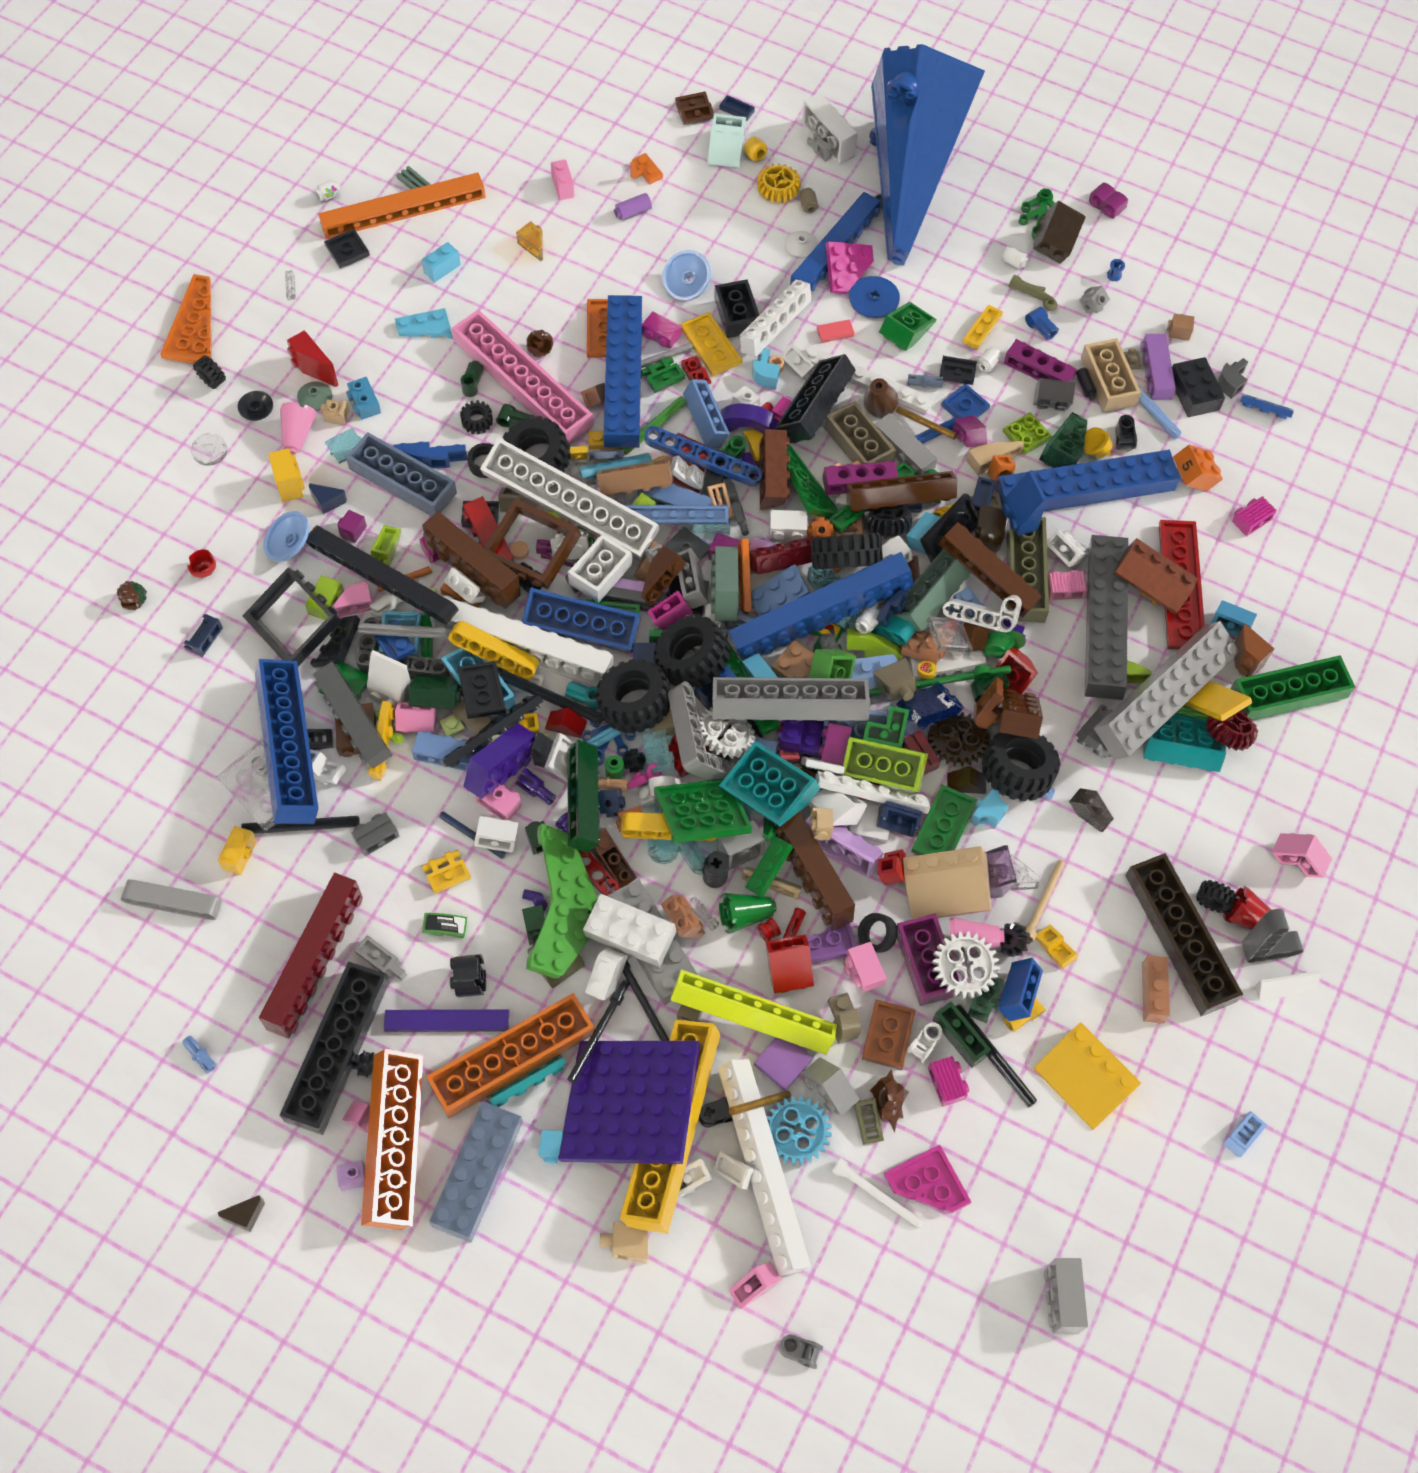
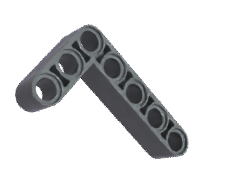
M374 617L367 618L364 623L380 624L379 620ZM360 634L355 661L358 669L368 674L371 652L373 650L378 652L379 644L373 635ZM409 655L401 660H396L407 665L409 677L412 680L416 675L449 677L448 669L441 659Z
M1273 909L1266 912L1241 942L1248 963L1290 957L1304 952L1298 932H1288L1289 926L1283 909Z

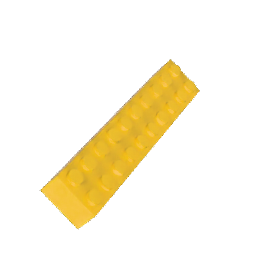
M675 1019L669 1041H698L700 1043L683 1164L635 1163L620 1219L628 1228L666 1234L669 1232L720 1039V1033L715 1024Z

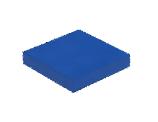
M964 384L941 402V406L953 417L959 418L972 415L978 418L990 409V404L967 384Z

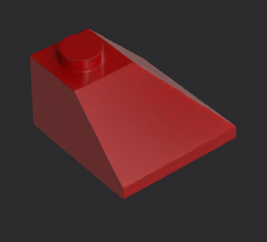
M1008 649L995 668L1010 665L1011 673L1005 674L1010 683V686L1006 689H1012L1017 691L1018 694H1023L1038 672L1032 661L1019 649Z

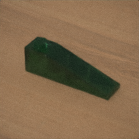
M1072 412L1048 441L1039 460L1052 468L1077 464L1084 454L1085 449L1083 448L1088 420Z

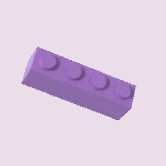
M1166 333L1145 334L1144 340L1140 343V350L1143 351L1142 363L1146 367L1145 379H1148L1147 392L1150 393L1152 400H1172L1176 388Z

